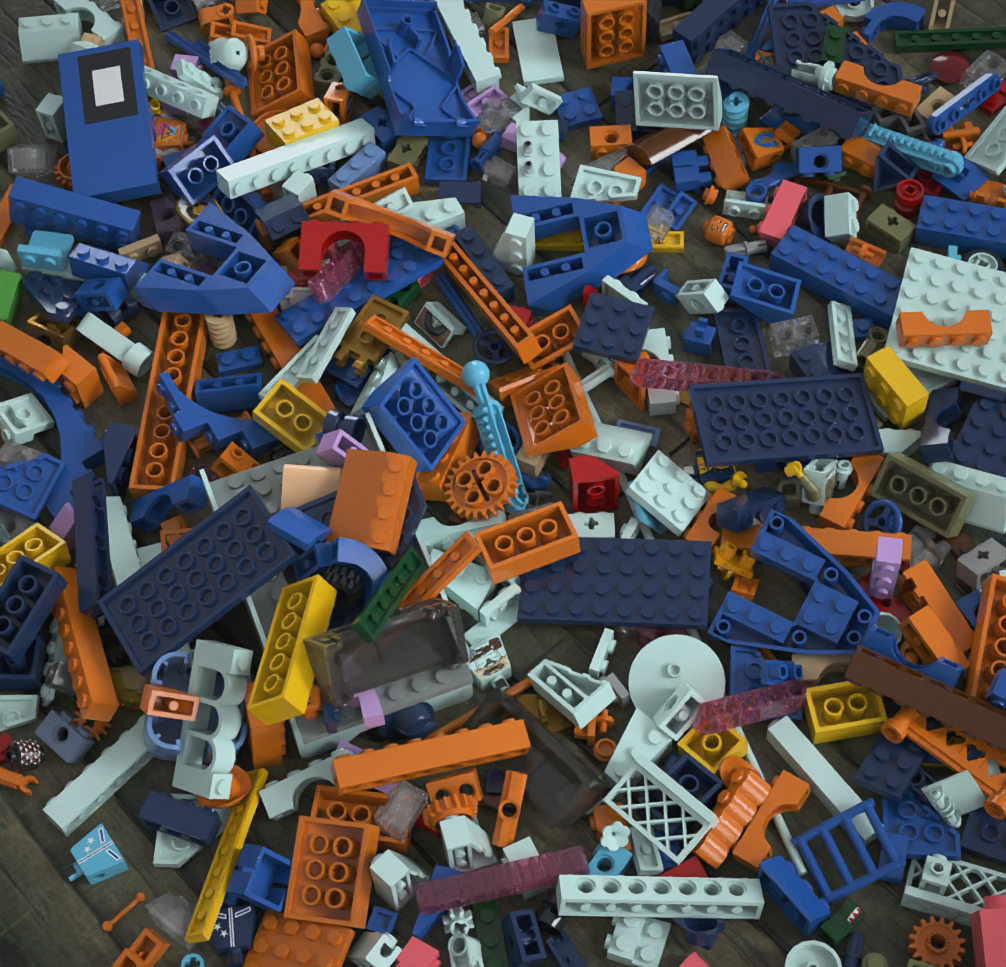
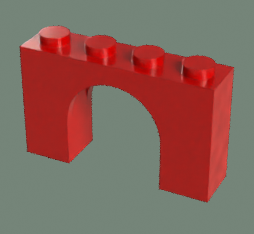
M316 219L302 221L298 263L300 278L322 279L326 250L334 242L348 239L358 242L365 250L363 271L365 280L387 281L390 247L389 224L380 221L373 223H363L361 221L345 223L339 220L320 222Z

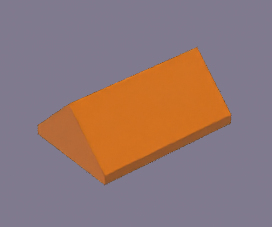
M551 361L535 371L526 366L490 380L487 383L496 401L506 408L512 405L511 393L560 365Z

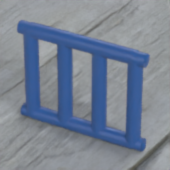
M873 798L864 800L791 839V843L795 847L798 846L823 896L821 898L827 904L833 903L906 865V861L902 856H898L873 808L875 806ZM865 812L890 861L877 869L851 820ZM840 824H843L867 871V874L855 880L829 832L830 829ZM819 835L845 884L832 892L807 844V841Z

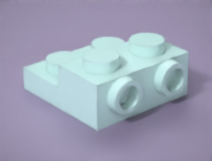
M32 393L0 403L1 436L5 442H10L13 447L32 441L34 434L54 427V420Z
M613 917L612 925L616 927L613 935H607L604 949L608 950L607 959L632 967H658L671 924L651 917Z

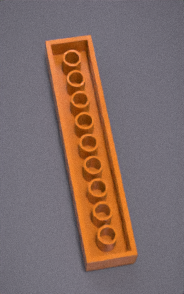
M162 312L129 482V491L133 502L134 499L183 478L188 451L187 442L190 439L180 442L178 437L171 433L169 424L172 414L168 411L167 402L164 397L158 394L156 384L159 374L168 371L178 390L196 403L195 384L196 380L201 378L209 334L204 314Z

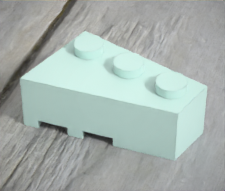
M636 708L604 771V784L611 790L635 764L634 759L640 753L657 765L672 750L673 738L659 728L639 708ZM638 771L630 779L631 787H635L644 778ZM627 792L618 793L617 795L622 799Z

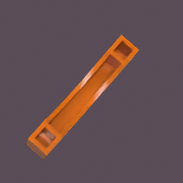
M295 0L301 9L298 20L299 33L309 42L310 46L313 43H327L326 39L329 38L328 33L331 30L328 22L322 20L323 17L320 9L315 8L314 0Z
M337 189L330 191L323 211L351 222H384L389 224L391 235L444 258L449 255L456 234Z

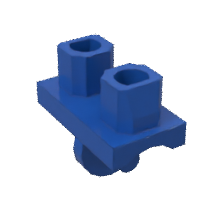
M760 660L762 667L759 671L761 685L796 686L795 680L803 679L802 665H795L794 661Z

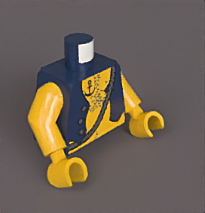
M701 449L694 454V465L683 467V470L693 479L697 478L698 483L713 494L718 487L731 492L737 490V486L744 489L748 484L744 480V478H747V475L742 471L736 472L735 466L705 468Z

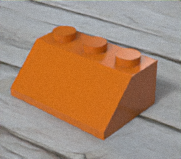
M571 304L529 327V330L535 335L543 351L527 362L532 371L573 349V343L581 321Z

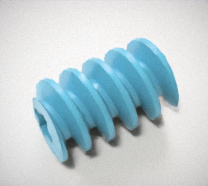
M736 91L723 101L721 126L725 125L730 132H735L737 135L740 134L742 128H747L749 98L746 94Z

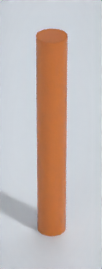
M519 3L490 27L488 34L491 36L495 35L525 9V6Z

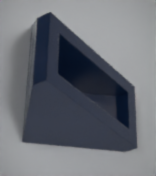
M889 141L885 143L876 156L873 193L897 187L898 183L902 180L913 179L920 169V166Z

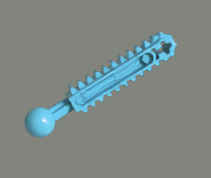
M870 123L865 135L860 136L881 147L889 141L920 166V168L947 178L959 175L964 168L963 157L958 152L877 126L876 123ZM831 130L838 139H842V137L838 136L839 132Z
M473 360L468 362L462 369V379L467 386L474 388L479 405L472 410V417L475 418L484 450L488 456L492 451L497 456L502 454L516 470L515 474L518 480L515 482L518 485V489L513 490L516 497H509L512 504H504L503 507L507 513L519 514L526 510L525 507L528 504L529 497L501 412L503 409L500 408L498 401H490L485 385L490 378V370L487 365L481 361Z

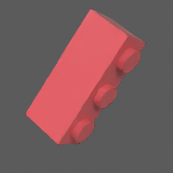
M784 179L780 187L777 186L775 188L774 200L772 204L769 203L765 210L766 217L764 221L759 222L757 227L759 240L765 239L766 244L772 247H776L792 225H795L803 203L807 199V187Z

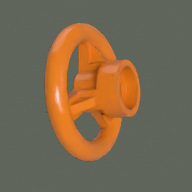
M247 33L244 38V44L247 47L249 57L245 66L248 73L254 74L257 68V61L265 60V49L263 45H256L254 36L251 33Z

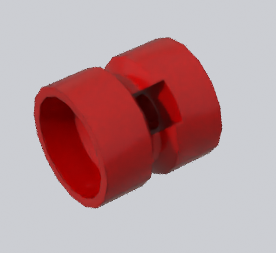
M905 179L898 183L893 202V209L896 213L905 219L914 218L919 214L924 195L922 184L914 179Z

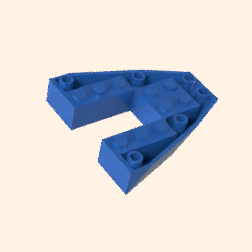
M510 195L513 213L534 218L535 240L580 229L583 238L585 253L522 267L527 301L530 310H532L533 317L555 312L583 296V289L586 285H591L594 289L602 286V279L607 275L613 279L653 250L645 213L619 205L580 198Z
M209 203L185 231L193 250L226 260L220 268L211 276L159 259L135 286L142 306L159 312L234 315L273 312L296 283L249 232Z
M771 509L750 549V557L812 586L794 622L729 591L707 632L708 639L801 654H854L857 645L862 646L868 630L875 625L881 613L848 570L794 519Z

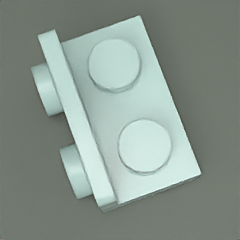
M727 189L723 214L763 220L765 219L769 195H766V200L762 204L746 201L745 192ZM751 193L753 196H761V194Z

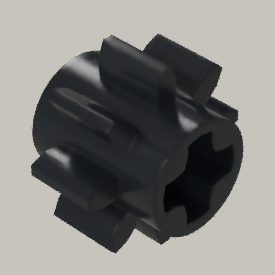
M278 442L271 446L273 452L269 454L271 461L296 452L287 445H284V443Z

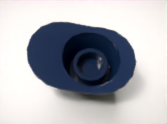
M816 193L808 202L803 203L800 213L801 221L812 231L813 235L830 243L831 241L825 237V195L823 193Z
M420 702L385 715V725L379 726L382 736L389 740H402L405 738L409 740L421 738L423 740L435 728L433 722L434 709L429 703Z
M672 918L682 927L685 940L689 944L700 946L706 950L713 948L718 934L724 931L725 928L724 921L720 918Z

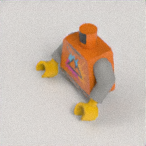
M152 99L149 102L153 114L158 115L157 117L154 116L157 141L154 142L156 154L163 158L186 149V146L191 147L198 142V135L188 134L186 123L175 118L166 110L159 109L161 104L157 99Z

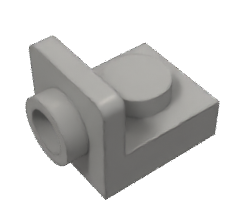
M614 673L597 679L610 682L616 696L612 703H617L621 709L629 705L630 694Z

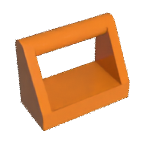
M104 353L99 354L97 360L102 374L119 407L139 399V394L127 371L122 368V362Z

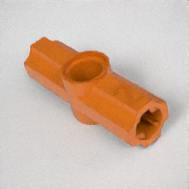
M506 770L492 845L505 848L514 844L528 774ZM506 803H513L517 811L514 815L508 816L503 812L502 807Z

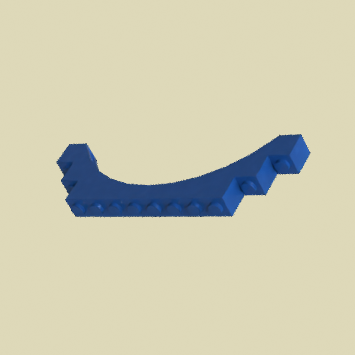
M2 355L0 358V375L17 382L32 392L49 409L57 423L61 441V460L66 462V468L46 505L50 517L54 521L64 504L69 502L74 509L72 480L88 472L94 474L92 469L105 462L102 438L99 440L96 438L95 435L97 433L90 423L86 425L84 422L85 417L80 409H74V403L68 394L64 395L61 392L63 389L58 380L54 384L47 380L41 382L33 376V372L27 374L18 367L19 364L16 363L13 366Z

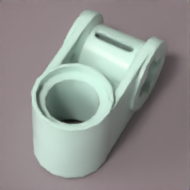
M461 933L452 935L448 942L451 967H484L479 940Z

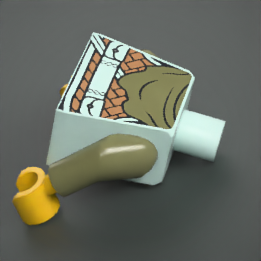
M828 458L811 460L803 469V473L801 463L798 461L788 463L787 467L784 468L785 474L788 477L797 476V481L802 486V502L810 504L809 513L820 514L823 506L832 497L838 460Z

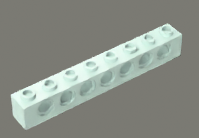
M88 41L72 42L70 52L100 46ZM144 65L148 96L199 118L215 116L219 96Z
M568 874L559 875L556 887L558 916L760 919L764 906L760 879Z

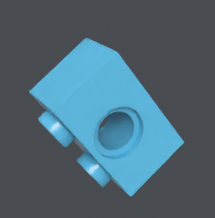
M599 843L593 852L594 858L590 863L586 862L581 867L578 875L624 876L633 863V853L624 847H619L616 851H610L608 847H604ZM608 865L611 869L607 872H602L598 867Z

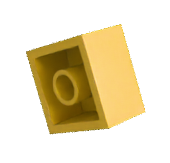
M711 710L677 743L681 756L689 753L719 779H721L719 767L723 759L729 756L743 758L748 752L747 740Z

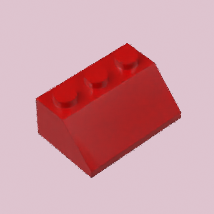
M578 455L574 458H569V496L573 514L576 512L588 514L619 510V471L592 455Z

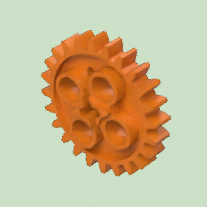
M483 451L482 455L478 456L474 452L472 459L467 455L465 456V463L458 461L460 466L458 469L451 468L454 475H447L450 483L444 484L448 490L444 494L447 497V503L460 518L466 517L468 521H471L474 517L479 522L481 516H484L486 521H488L490 514L497 517V510L505 512L503 505L512 504L509 497H516L513 491L518 489V485L515 482L518 480L515 474L516 470L502 454L497 456L492 451L488 456L486 451ZM474 471H476L482 481L481 483L489 496V501H486L484 494L481 492V488L473 475Z

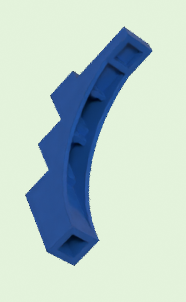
M168 371L159 374L156 389L161 397L163 396L167 402L168 411L172 414L169 427L171 433L177 436L180 442L204 433L206 442L209 445L211 444L215 451L228 446L233 441L234 443L238 442L239 447L252 458L272 450L271 446L281 442L253 419L227 417L203 408L178 390Z

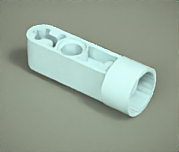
M87 312L76 327L77 331L120 360L122 368L135 377H143L152 367L154 352L140 342L133 343L92 313Z

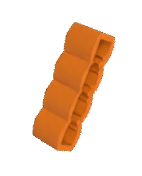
M741 767L736 770L731 776L729 787L718 795L715 808L711 810L720 822L713 829L710 828L691 850V853L696 855L707 866L717 869L725 860L730 848L741 836L744 827L755 815L758 806L769 794L771 786L751 769Z

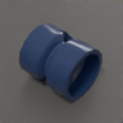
M130 293L120 305L122 309L119 307L116 311H101L106 321L113 328L122 321L125 322V317L131 318L140 312L136 300Z
M332 409L324 418L323 435L342 429L361 443L366 431V421L364 417L354 414L347 415L345 412Z

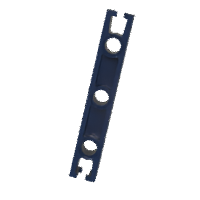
M88 472L72 480L79 612L88 614L92 610L91 618L96 620L104 616L97 601L112 590L105 480L99 478L93 481L95 479L94 474Z

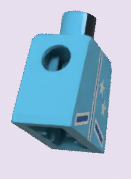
M101 823L71 848L70 851L76 862L64 868V871L71 882L84 874L90 885L120 874L129 868Z

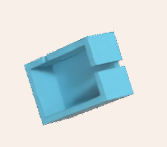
M343 26L326 39L329 45V52L336 61V68L341 73L344 80L343 85L348 91H353L369 99H373L382 92L363 34Z

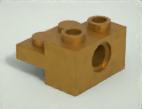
M40 311L27 321V335L53 348L62 355L64 345L67 344L74 350L76 341L83 336V334L76 330L81 320L73 317L69 324L48 320L44 313Z

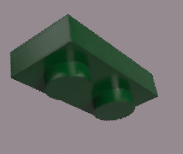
M826 25L820 64L832 61L836 67H840L847 27Z

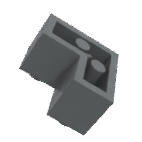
M878 106L871 107V111L874 112L870 121L871 124L876 123L877 126L917 139L918 133L926 132V124L917 108H915L911 117Z

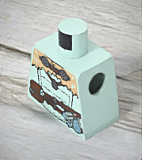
M499 634L468 648L471 675L473 681L481 690H486L493 686L496 693L500 694L510 688L506 679L512 676L511 665Z

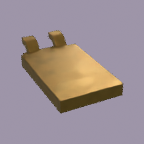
M374 294L348 327L338 345L340 350L334 355V359L337 360L336 366L342 369L347 365L349 357L355 359L356 361L353 363L352 368L356 369L354 375L360 378L365 375L369 363L375 366L389 347L388 344L362 330L364 323L370 317L376 315L401 330L411 317L409 311Z

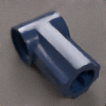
M645 263L631 276L625 275L619 281L624 287L636 292L641 298L644 290L652 284L654 277L659 273L654 265Z

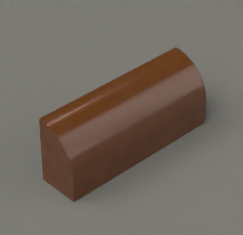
M659 127L627 145L631 158L639 165H653L713 130Z

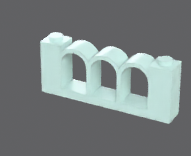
M196 640L188 693L199 696L200 701L195 722L183 720L180 735L181 750L176 759L173 787L208 799H229L233 776L229 772L233 768L236 753L231 740L237 736L241 727V714L237 705L243 701L246 695L247 680L245 675L250 674L252 650L218 641ZM217 671L222 674L225 682L224 691L220 698L213 696ZM211 705L216 708L219 716V723L215 732L207 730ZM205 741L210 743L213 750V759L210 766L202 764Z

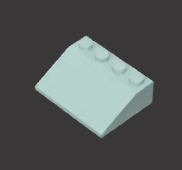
M646 71L633 72L636 125L719 130L722 119V96L718 76Z

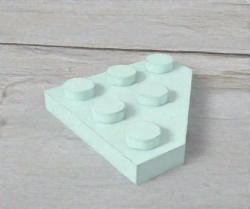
M171 794L175 799H188L195 803V806L204 808L198 803L196 794ZM233 806L215 809L222 821L216 837L224 831ZM157 831L153 865L154 867L180 868L204 847Z

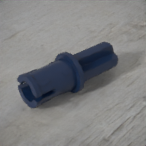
M850 932L846 953L842 956L844 959L843 967H859V964L862 963L861 953L864 942V935L862 933Z

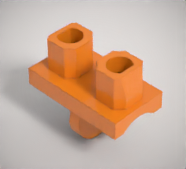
M971 121L963 122L960 124L959 130H954L953 126L941 133V139L945 141L946 147L959 150L961 155H965L967 148H971L978 140L980 129L979 127H974Z
M853 236L850 237L845 249L846 252L879 269L887 253L886 250Z
M603 709L601 715H597L582 729L575 725L574 737L587 740L588 745L594 746L596 726L600 727L599 733L606 734L607 728L614 726V718L608 716L607 709Z

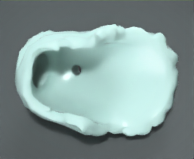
M220 37L210 41L208 44L210 46V63L219 61L224 66L236 70L238 73L244 67L249 57L247 47L238 38L227 39Z

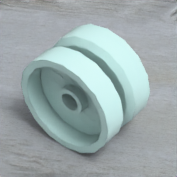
M811 940L794 946L786 957L784 967H842L839 956L833 948L823 942Z

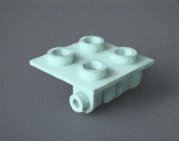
M968 770L921 788L943 821L953 828L960 827L961 815L983 807V803L987 799Z

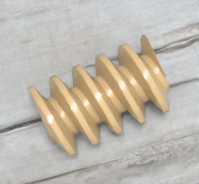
M204 314L212 345L219 349L232 347L237 340L233 315Z

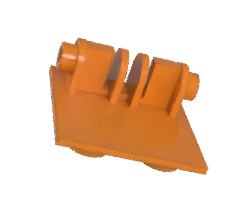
M987 180L978 190L970 192L968 202L1006 208V196L1003 192V186H1006V184Z

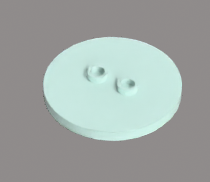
M667 635L651 641L637 654L629 673V692L635 708H639L654 721L653 717L679 686L686 682L708 703V706L687 729L691 730L710 710L714 713L718 710L725 691V674L719 658L705 643L687 635Z

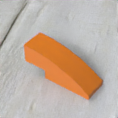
M235 20L232 21L231 25L211 21L207 46L210 47L208 45L209 42L220 37L227 39L238 38L244 43L247 33H251L254 36L256 45L264 46L271 42L272 28Z
M144 928L132 946L123 950L112 967H153L171 944L154 929Z

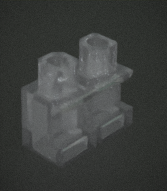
M916 525L907 534L912 535L910 568L926 559L934 571L942 566L944 558L950 553L951 546L945 540L935 544L932 539L936 537L937 533L927 526L920 528Z

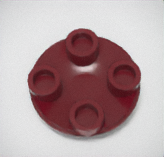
M942 52L931 59L929 70L930 72H937L938 77L936 79L939 80L940 85L949 86L951 83H958L969 77L970 64L964 56L958 53Z

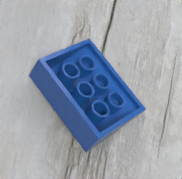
M411 357L379 385L361 407L365 413H370L376 427L399 454L411 456L417 462L415 472L432 471L466 424L465 419L416 357Z

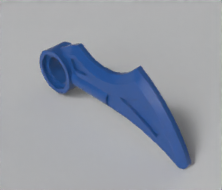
M775 162L770 174L763 178L752 179L750 185L746 188L745 200L763 204L766 200L767 192L781 184L783 179L788 180L802 173H796V163ZM756 192L761 194V196H753L751 193Z

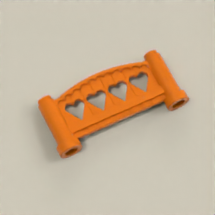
M910 706L902 707L893 718H888L883 723L881 732L889 741L898 744L905 737H908L955 773L968 770L982 792L988 796L983 803L985 811L991 817L998 820H1003L1006 817V772L988 776L989 759L996 761L998 766H1003L1006 770L1005 749L992 748L986 744L985 740L978 737L976 739L970 738L962 732L963 730L956 727L948 728L944 726L943 728L927 731L926 717L916 712L917 709ZM947 730L955 731L956 735L962 736L965 742L947 746ZM967 745H974L977 750L985 754V757L968 761Z

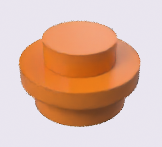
M711 185L710 188L706 187L701 199L705 200L704 205L706 206L707 204L713 205L719 192L718 189H715L714 185Z
M608 738L598 740L593 748L596 759L601 762H609L617 747L616 743Z

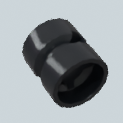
M548 888L541 900L542 907L537 908L535 917L540 930L553 936H561L560 933L567 924L565 918L570 916H558L556 889Z

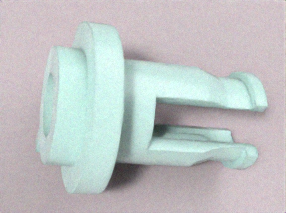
M796 60L797 70L792 69L791 76L818 86V88L827 92L833 90L834 78L838 72L834 62L828 61L824 66Z

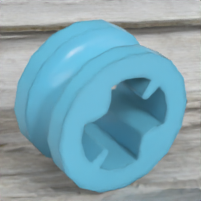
M195 953L186 955L181 962V967L189 966L191 961H196L197 965L200 963L199 967H205L202 957Z

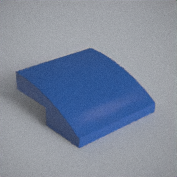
M661 183L640 212L646 214L647 221L667 231H678L698 202L683 191L677 194Z
M293 506L276 513L267 521L266 525L268 530L306 552L314 544L322 543L332 533L331 528Z

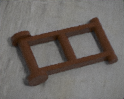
M802 174L795 176L792 181L799 185L802 183L824 189L823 194L825 196L831 195L832 192H849L858 200L859 209L856 211V219L859 224L861 219L858 215L863 203L873 193L872 189L867 185L861 184L855 189L813 177H802Z

